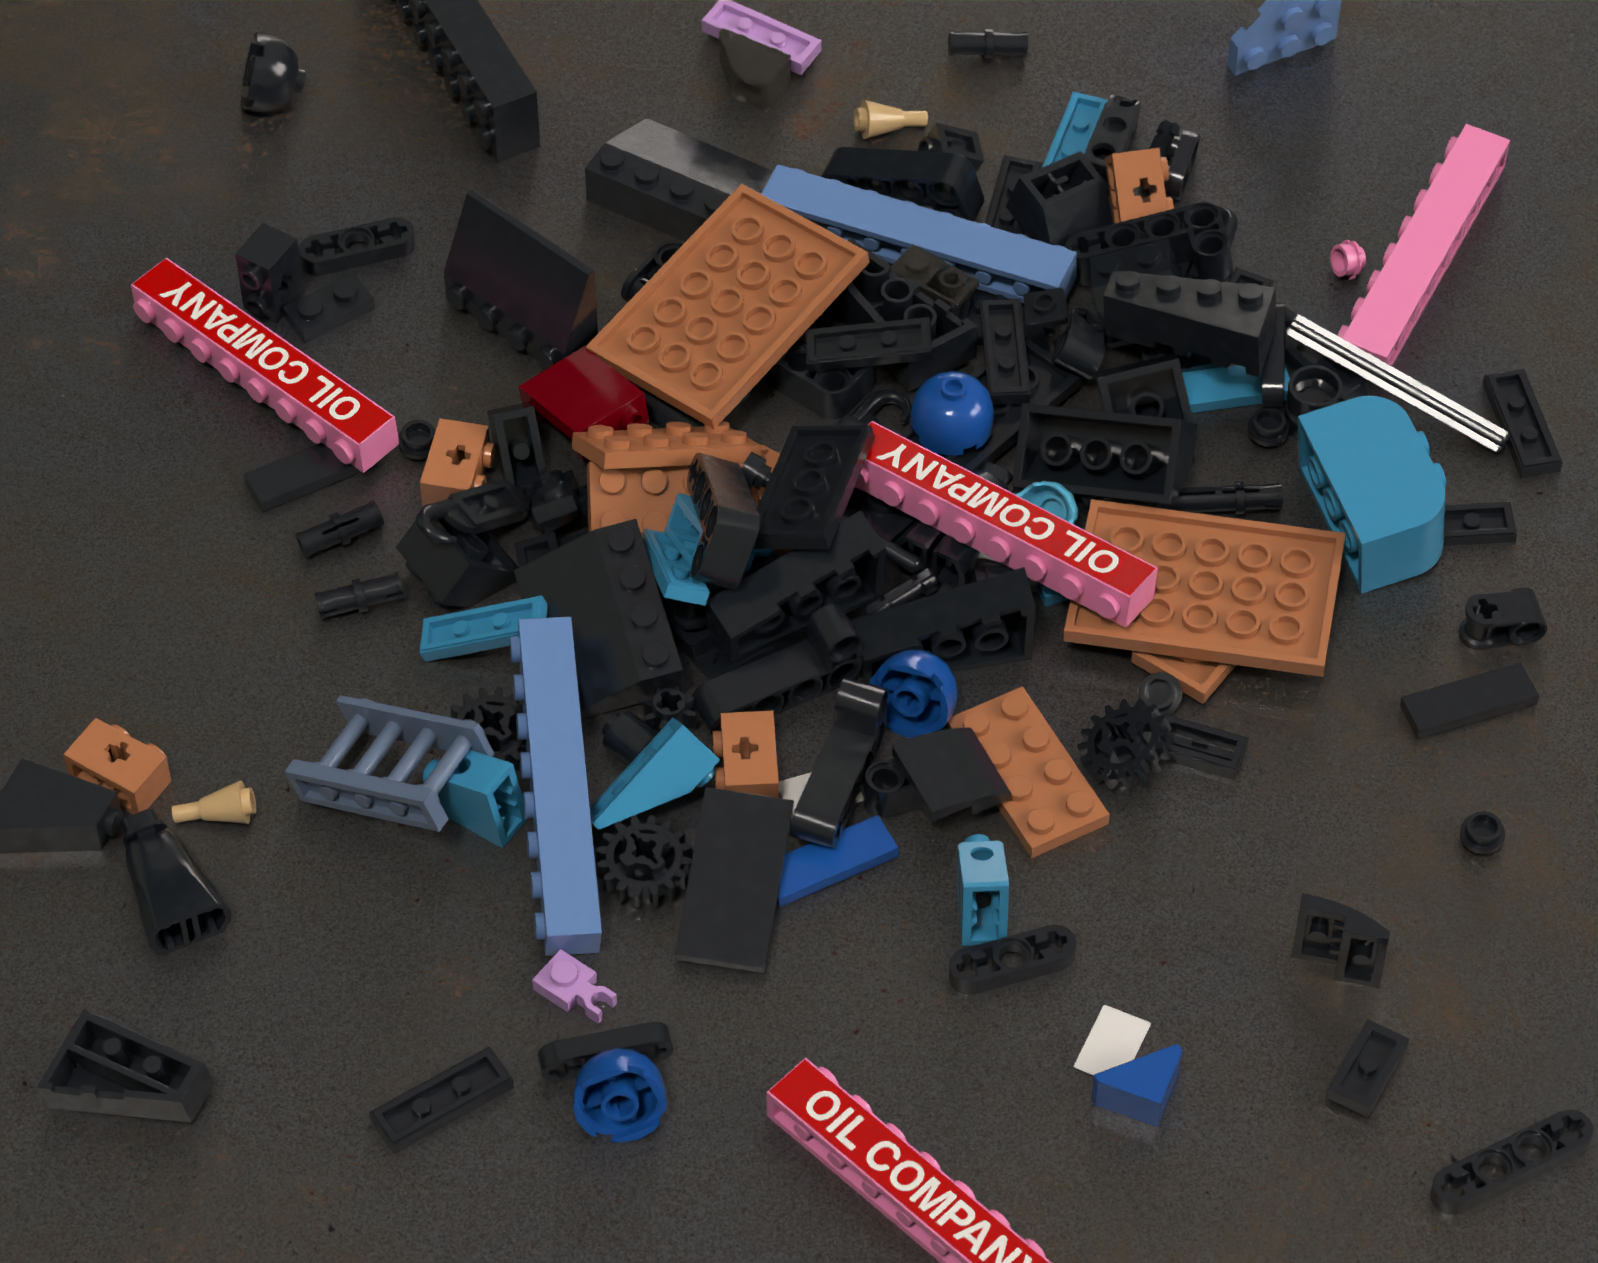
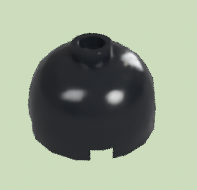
M255 33L256 44H250L242 86L249 87L247 98L241 96V109L266 113L282 110L290 103L294 92H302L306 71L299 69L298 55L294 48L285 40L271 35Z

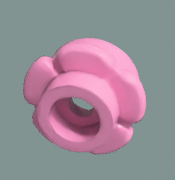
M1344 240L1342 244L1335 245L1330 254L1332 270L1339 277L1348 276L1350 280L1355 279L1366 265V255L1363 248L1355 241Z

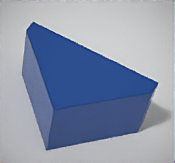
M1175 1044L1094 1074L1092 1100L1095 1106L1158 1127L1179 1076L1182 1058L1180 1045Z

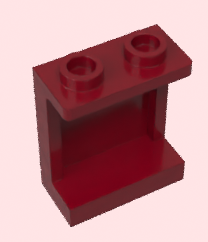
M585 346L518 386L522 403L528 402L534 406L537 423L546 418L571 439L573 432H588V427L593 425L609 426L615 431L627 430V425L649 424L644 392L593 352L587 350ZM578 453V458L582 462L587 463L590 461Z

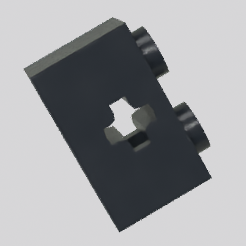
M263 222L237 251L235 256L243 308L256 317H264L277 324L284 316L283 307L298 300L305 292L298 239Z

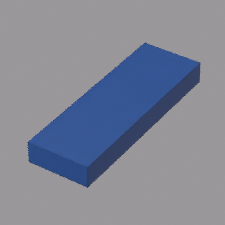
M876 815L844 829L834 849L810 843L786 853L777 901L778 907L898 857L899 848L880 817Z

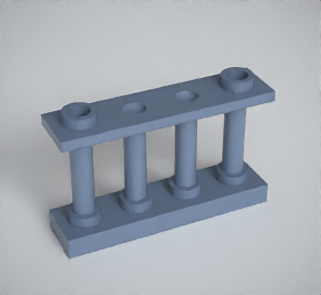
M340 695L336 703L347 721V725L320 762L311 763L293 759L284 772L298 797L303 802L440 832L448 820L438 797L443 786L469 750L491 757L494 755V752L485 736L483 728L479 723L472 720H460L376 703L366 698L357 699ZM362 733L377 736L354 769L343 770L337 768ZM396 740L411 743L388 777L371 776ZM430 748L446 751L424 784L412 785L406 783Z

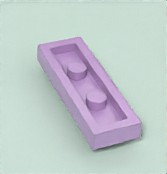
M719 0L702 19L703 32L800 75L803 74L821 52L820 39L731 0Z

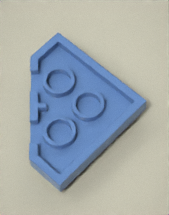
M1266 0L1257 9L1261 14L1247 30L1240 27L1230 38L1227 66L1234 75H1238L1336 39L1342 0Z

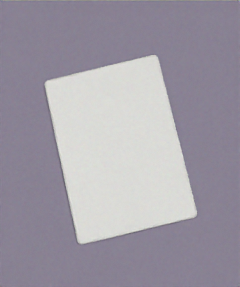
M1104 1005L1074 1064V1068L1094 1075L1134 1060L1151 1023Z

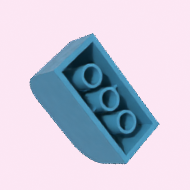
M1378 396L1356 397L1298 416V467L1329 530L1346 533L1343 558L1361 594L1428 571L1439 560L1444 543L1446 487L1444 471L1438 462L1433 464L1429 456L1430 449L1423 431H1416L1406 411L1397 403Z

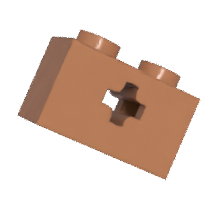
M1160 148L1113 153L1105 158L1114 224L1174 209L1172 198L1166 197L1164 181L1169 180V168L1166 157L1160 156ZM1141 185L1142 189L1149 190V196L1143 198V202L1141 196H1134L1133 189Z
M439 418L420 480L422 507L426 504L447 499L450 494L487 483L484 473L486 468L493 467L496 455V444L490 443L488 425Z
M773 710L721 713V731H712L713 753L717 757H722L723 767H715L716 788L779 798Z
M97 718L90 723L63 754L69 775L117 791L120 807L131 814L147 810L172 781L167 756L159 747L151 743L145 745L132 738L122 727L116 724L110 726Z

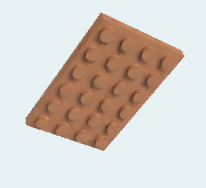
M741 184L590 341L586 349L593 352L629 381L715 429L870 263L868 252Z
M1091 499L1085 531L1157 567L1155 593L1153 600L1126 628L1070 600L1064 628V641L1305 675L1324 676L1346 533Z

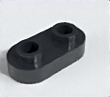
M1183 130L1181 137H1173L1169 152V159H1172L1171 165H1168L1169 180L1164 181L1166 197L1181 201L1196 160L1200 133Z

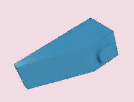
M672 718L590 807L591 823L599 830L686 795L695 787L701 788L713 777L715 773L714 766L720 759L683 724Z

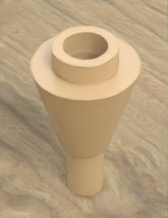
M863 100L860 108H855L853 121L855 131L861 132L863 139H868L902 129L903 127H926L928 124L927 111H903L899 108Z
M242 780L200 798L197 802L172 806V816L175 823L203 819L205 821L249 824L250 814L256 813V799L253 789L251 787L245 788Z

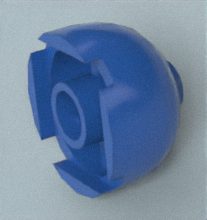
M956 371L938 373L927 379L914 395L910 414L912 431L914 429V432L919 436L918 441L921 445L937 454L951 456L962 455L964 449L971 448L976 445V449L983 446L991 436L994 421V408L989 391L975 377Z
M905 650L894 654L882 664L870 679V684L888 688L886 719L889 722L886 727L906 738H914L942 729L955 710L958 698L955 675L947 663L930 652L924 650Z
M614 1048L604 1050L590 1058L578 1073L573 1094V1110L577 1122L588 1134L597 1137V1132L603 1135L614 1134L611 1142L623 1143L641 1139L653 1132L660 1124V1117L666 1111L667 1106L666 1089L660 1070L646 1055L633 1049Z

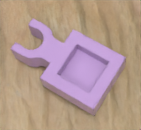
M562 949L532 979L534 991L568 1013L576 1004L584 1008L585 1014L597 1024L603 1020L602 1010L593 1004L602 1001L612 1008L617 1004L616 993L604 986H594L597 982L596 972Z

